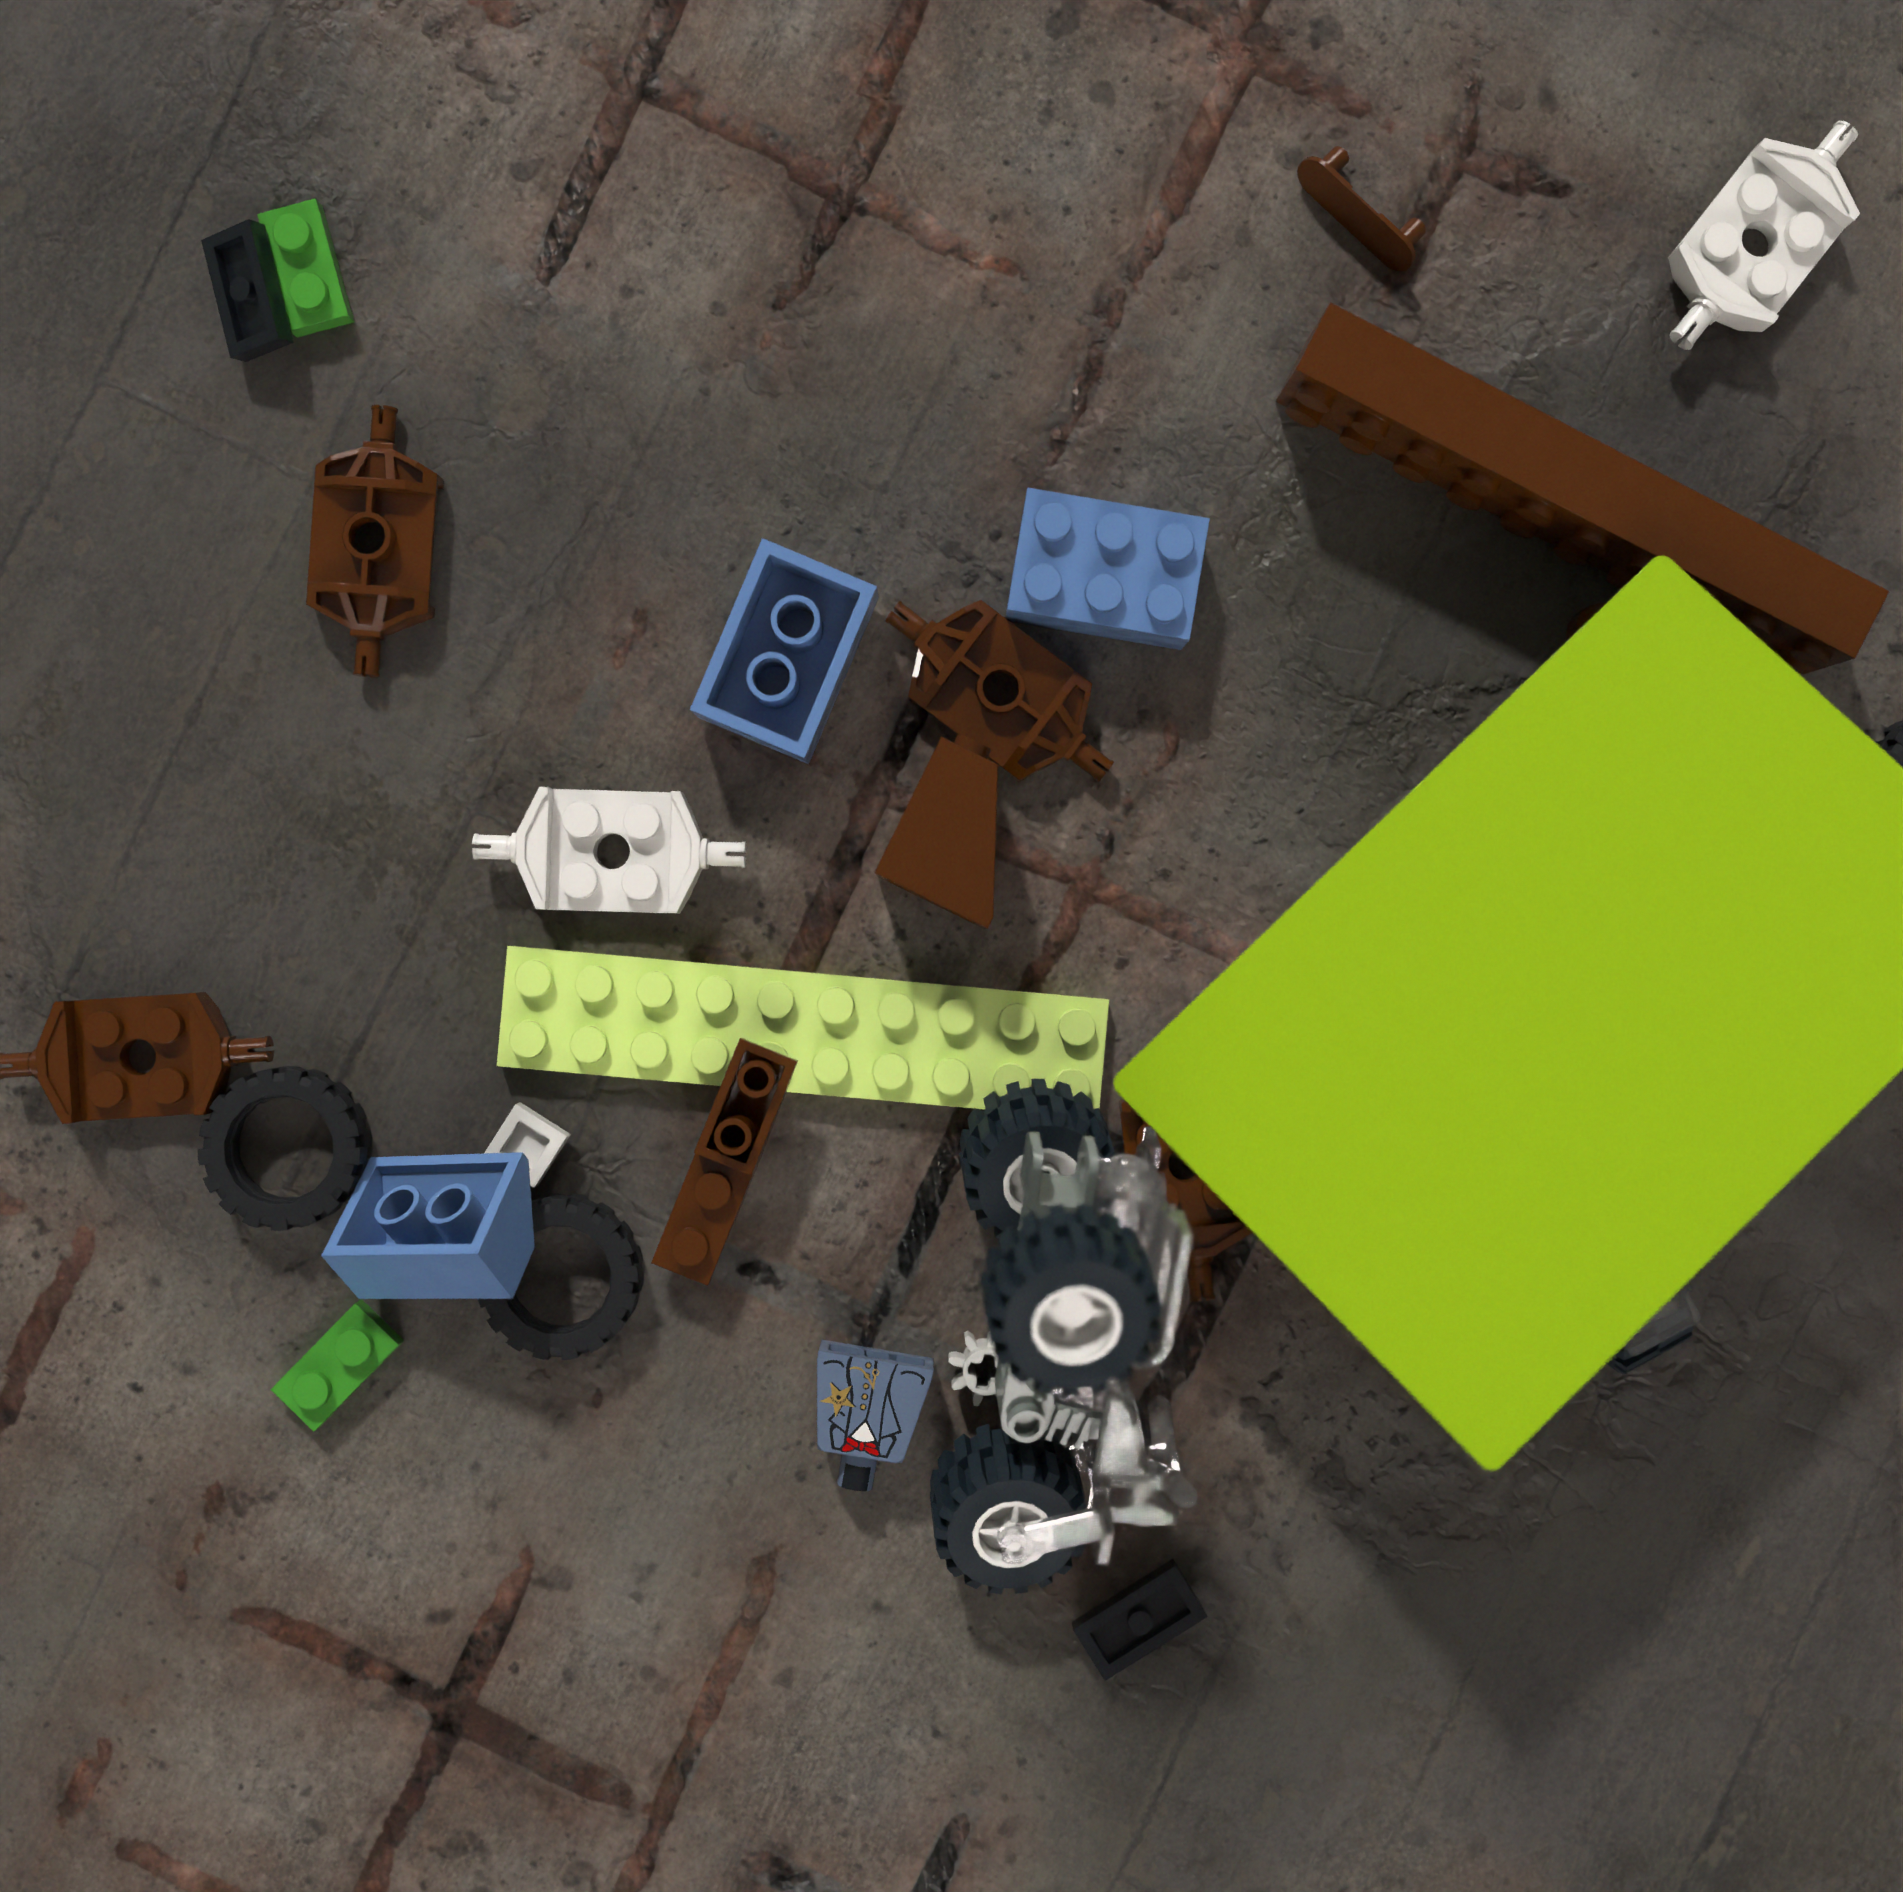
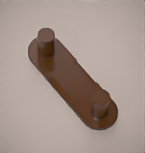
M1335 146L1322 159L1315 156L1305 158L1297 169L1298 179L1303 189L1384 265L1395 271L1407 270L1416 258L1414 245L1426 233L1424 223L1418 218H1411L1399 230L1382 213L1378 214L1352 190L1353 186L1338 173L1349 162V155L1344 148Z

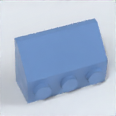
M523 1152L371 1157L321 1256L358 1299H513L535 1248L529 1160Z

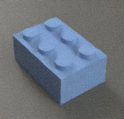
M1027 487L1005 618L1010 622L1182 650L1190 640L1210 518Z
M762 538L690 711L702 720L809 764L879 599L877 586Z

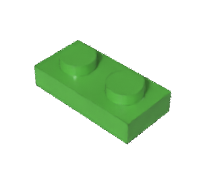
M314 198L257 214L259 222L265 224L291 333L298 338L353 323V314L323 206L319 201Z
M361 1299L319 1339L275 1384L271 1391L314 1432L328 1420L404 1340Z

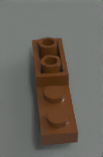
M744 1038L739 1039L695 1148L694 1158L652 1259V1264L704 1285H709L760 1162L798 1060Z

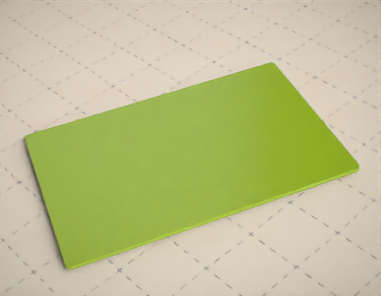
M1657 556L1115 1076L1114 1089L1481 1467L1487 1470H1497L1903 1069V767L1675 562L1666 556Z

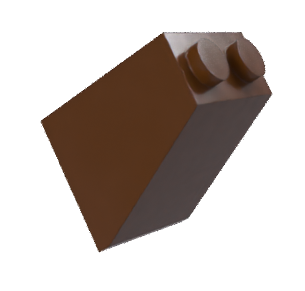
M957 734L954 743L943 737L940 738L874 873L877 877L983 929H988L994 913L998 764L988 760L991 749L967 736Z

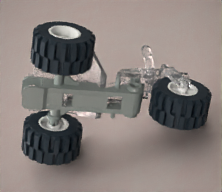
M1032 1079L1031 1087L1020 1089L1019 1081L1007 1084V1094L1001 1097L994 1091L984 1098L985 1110L973 1109L967 1118L969 1129H962L960 1137L961 1152L959 1156L968 1205L971 1211L975 1210L977 1221L985 1230L993 1227L995 1238L999 1239L1001 1249L990 1247L985 1258L987 1271L981 1273V1289L990 1342L993 1343L994 1353L998 1359L995 1390L1002 1429L990 1430L989 1424L977 1427L976 1436L969 1438L963 1434L954 1440V1452L943 1451L938 1458L939 1469L932 1470L930 1502L936 1550L940 1559H946L947 1570L954 1577L964 1574L965 1584L977 1589L982 1584L987 1585L989 1593L1002 1594L1004 1588H1014L1015 1594L1026 1593L1030 1585L1038 1583L1043 1588L1053 1583L1052 1575L1056 1572L1065 1575L1073 1567L1071 1557H1081L1086 1547L1085 1543L1091 1542L1095 1565L1108 1566L1115 1533L1114 1523H1129L1140 1527H1151L1154 1525L1175 1526L1179 1516L1178 1507L1190 1508L1197 1500V1491L1184 1476L1183 1469L1179 1464L1170 1401L1164 1396H1154L1149 1401L1148 1416L1152 1446L1145 1448L1137 1405L1127 1380L1133 1375L1132 1368H1152L1162 1363L1169 1355L1192 1241V1233L1184 1211L1176 1210L1175 1204L1168 1203L1165 1174L1157 1172L1161 1153L1158 1137L1150 1126H1144L1142 1142L1136 1146L1135 1156L1128 1154L1116 1155L1105 1119L1099 1108H1093L1091 1099L1082 1091L1073 1097L1070 1085L1057 1081L1053 1089L1047 1088L1045 1079ZM1056 1429H1057L1058 1437L1054 1435ZM1071 1434L1073 1441L1067 1443L1068 1438ZM1088 1439L1097 1440V1445L1095 1446V1443L1088 1441ZM1082 1472L1089 1473L1091 1482L1088 1508L1080 1477Z

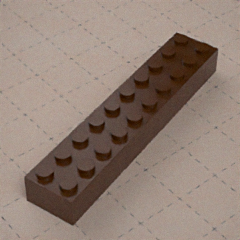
M1331 302L1309 335L1275 401L1287 407L1285 413L1299 424L1311 428H1317L1320 424L1339 434V441L1348 449L1367 456L1374 452L1393 462V470L1402 477L1417 483H1425L1428 480L1447 490L1446 497L1456 505L1473 511L1482 508L1500 517V525L1512 534L1523 538H1532L1535 535L1554 545L1553 552L1561 559L1579 566H1585L1589 563L1608 573L1607 581L1619 589H1622L1653 558L1657 556L1670 558L1799 675L1855 659L1889 593L1888 590Z

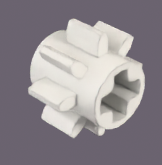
M966 1331L964 1336L967 1347L964 1353L954 1351L949 1352L948 1355L949 1363L963 1368V1372L955 1375L951 1383L953 1390L962 1389L967 1385L973 1391L974 1406H979L983 1395L995 1394L996 1396V1370H989L986 1378H979L976 1376V1368L972 1363H981L984 1354L994 1356L995 1367L997 1368L998 1359L994 1353L993 1343L990 1342L989 1332L987 1338L976 1340L971 1332Z

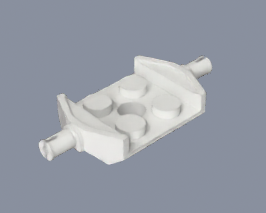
M1837 121L1817 149H1809L1764 138L1751 151L1670 254L1668 260L1672 278L1690 301L1687 305L1690 310L1669 334L1670 339L1676 343L1679 338L1681 339L1689 331L1678 345L1680 348L1690 350L1707 326L1715 321L1738 331L1763 332L1774 324L1779 317L1778 312L1844 228L1859 216L1860 212L1838 168H1836V162L1858 137L1857 130L1852 127L1839 140L1840 136L1850 125L1848 122ZM1756 229L1765 235L1768 242L1766 256L1758 257L1746 251L1742 243L1744 230Z
M539 787L516 833H512L511 836L479 835L475 833L472 844L491 846L490 849L472 848L474 860L511 859V862L517 865L535 909L680 914L692 894L702 869H709V865L746 867L745 856H728V853H747L746 842H709L708 838H703L693 811L684 793L681 791L642 792ZM609 835H621L628 842L630 849L629 858L623 866L617 869H608L598 859V845Z

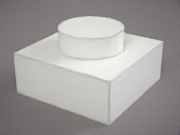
M519 1102L514 1105L484 1154L523 1152L529 1160L530 1186L535 1188L540 1184L571 1134Z

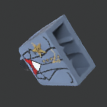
M821 1340L817 1356V1448L824 1452L842 1454L837 1484L840 1487L854 1491H871L873 1489L877 1460L890 1463L903 1462L932 1381L934 1370L933 1358Z

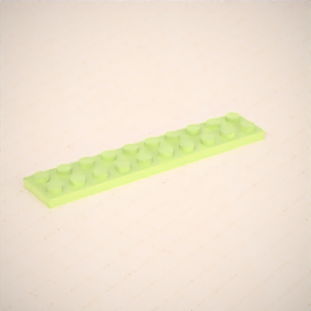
M507 946L497 1066L721 1086L739 1039L744 1038L798 1060L787 1092L985 1110L984 1098L993 1091L1001 1097L1007 1094V1084L1019 1081L1020 1089L1031 1087L1032 1079H1045L1047 1088L1051 1089L1055 1087L1057 1081L1070 1085L1073 1097L1082 1091L1091 1099L1093 1108L1100 1109L1109 999Z

